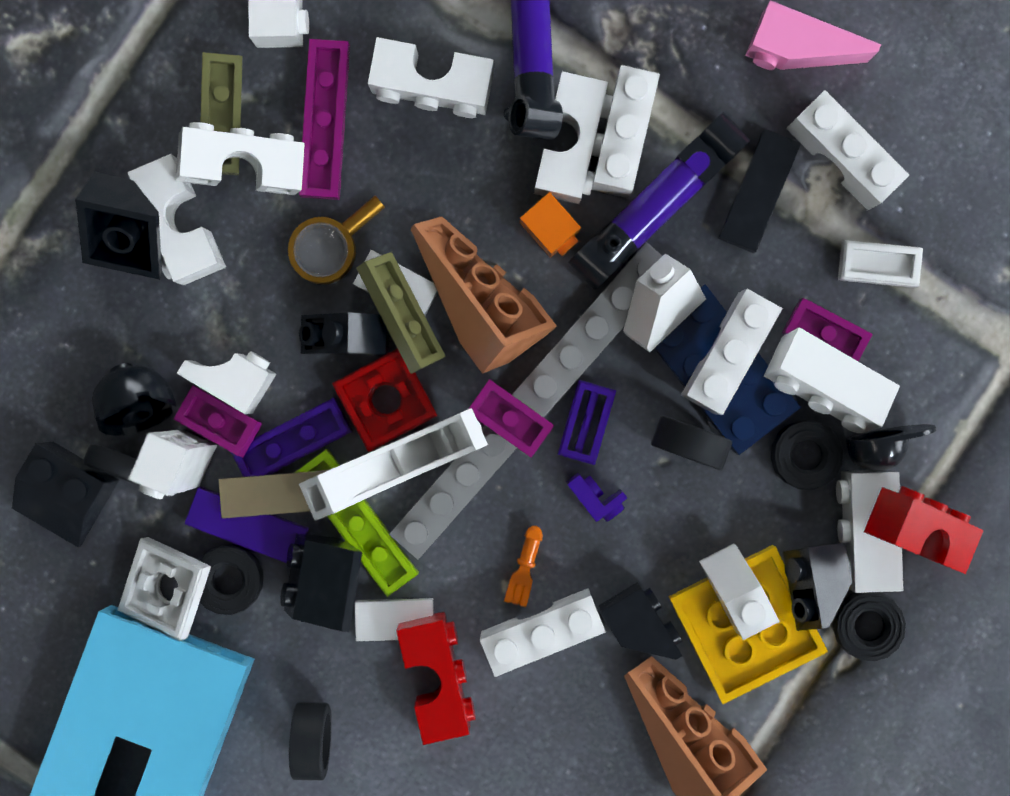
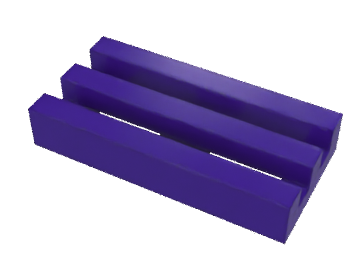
M578 380L558 449V455L592 465L596 464L617 390ZM584 390L591 391L576 446L574 451L568 449ZM602 394L606 396L590 453L586 455L582 451L598 396Z

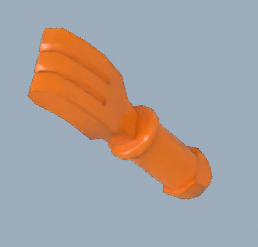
M535 525L529 527L525 532L521 555L517 559V563L520 566L512 573L504 598V602L524 608L527 606L533 582L530 568L536 566V555L540 541L543 539L541 528Z

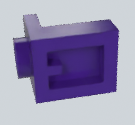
M577 473L566 481L567 485L596 522L601 518L608 522L625 508L622 502L627 499V496L621 489L601 503L598 498L604 493L590 475L583 479Z

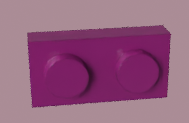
M805 298L799 299L782 332L785 335L800 327L858 362L873 335Z
M490 379L469 407V409L472 408L477 420L531 458L555 426Z
M192 385L173 418L175 421L239 457H244L262 426L261 422Z

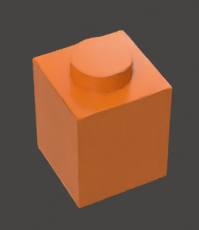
M551 192L546 194L520 217V224L550 258L557 252L564 256L579 242L576 235L580 232V225Z

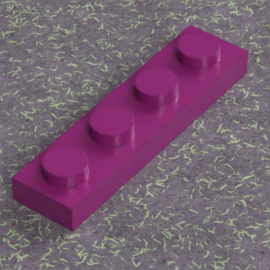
M309 39L302 142L305 143L302 190L299 192L301 198L340 200L350 44L348 41Z

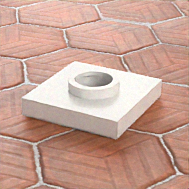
M149 537L140 538L117 611L178 641L188 639L211 566ZM164 575H167L169 578L174 577L178 584V587L174 588L171 601L164 598L160 590V583Z

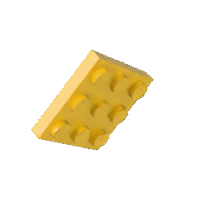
M774 545L745 558L761 584L780 622L745 640L735 632L707 577L668 596L722 704L828 653L817 629L796 630L795 618L792 614L789 584L785 574V564Z

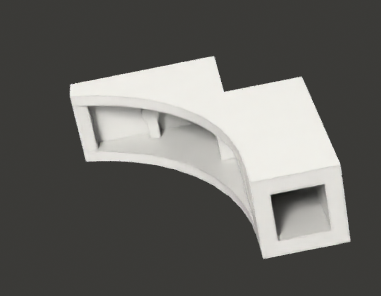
M472 408L308 479L300 483L299 486L316 521L488 444L483 435L482 427L476 419Z

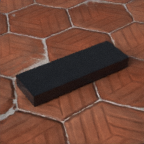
M767 129L762 131L718 239L749 252H757L801 143Z

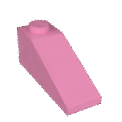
M770 0L762 12L745 56L753 58L754 64L767 70L867 63L878 53L881 44Z

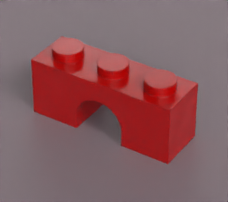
M901 486L898 493L883 487L881 488L864 533L966 574L984 530L969 524L971 516L948 508L947 505L927 498L924 494Z
M445 611L434 613L433 616L399 623L396 632L405 669L415 666H427L433 669L441 680V684L436 690L416 697L414 709L423 745L470 735V721L476 720L472 697H464L461 683L467 682V675L463 659L456 660L453 645H458V636L454 621L447 622Z

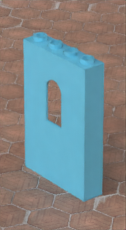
M114 605L100 610L30 796H95L96 788L116 736L152 750L135 796H204L255 659L190 634L188 639L178 641L117 611L118 607Z

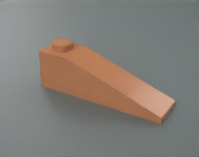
M443 217L416 223L412 226L413 236L457 338L482 374L510 363L557 327L535 296L525 288L520 292L503 278L506 271L497 264L493 268L477 255V246Z
M649 657L624 675L672 791L676 796H740L767 771V768L744 736L734 728L728 730L714 718L716 712L707 704L700 706L688 695L687 687L655 658Z

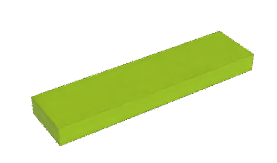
M326 449L296 472L331 470L340 466V464L329 449ZM366 499L327 516L344 540L362 551L361 563L386 597L419 574V571L397 541L389 535L390 532Z

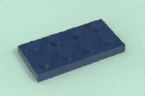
M706 284L700 287L706 300L654 348L684 388L699 361L705 358L716 341L721 330L719 326L727 314V311ZM757 353L723 415H715L699 406L722 437L732 441L731 448L736 455L742 454L801 408L792 395L778 390L774 386L775 382L764 377L768 364L759 353Z

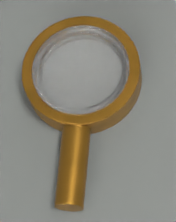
M374 196L342 224L328 217H314L302 222L293 231L288 243V256L294 270L304 279L316 284H330L342 279L351 270L355 261L356 247L352 235L383 210L385 206Z

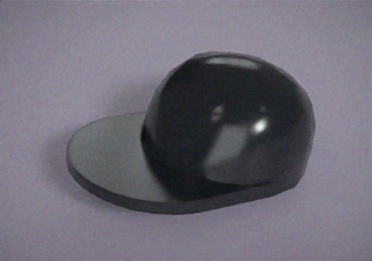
M930 424L907 425L849 436L846 438L849 457L861 469L869 471L890 469L897 466L904 458L908 449L909 439L931 434L936 431V426Z

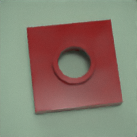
M398 348L332 383L368 452L438 416L416 372L410 373ZM384 385L396 388L401 397L398 409L389 414L379 412L373 404L375 391Z

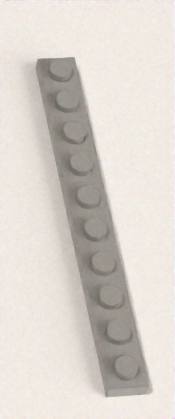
M646 242L512 395L539 415L545 417L625 326L637 280L662 255ZM486 425L482 428V432L488 445L455 459L390 532L389 535L417 560L517 449V447Z

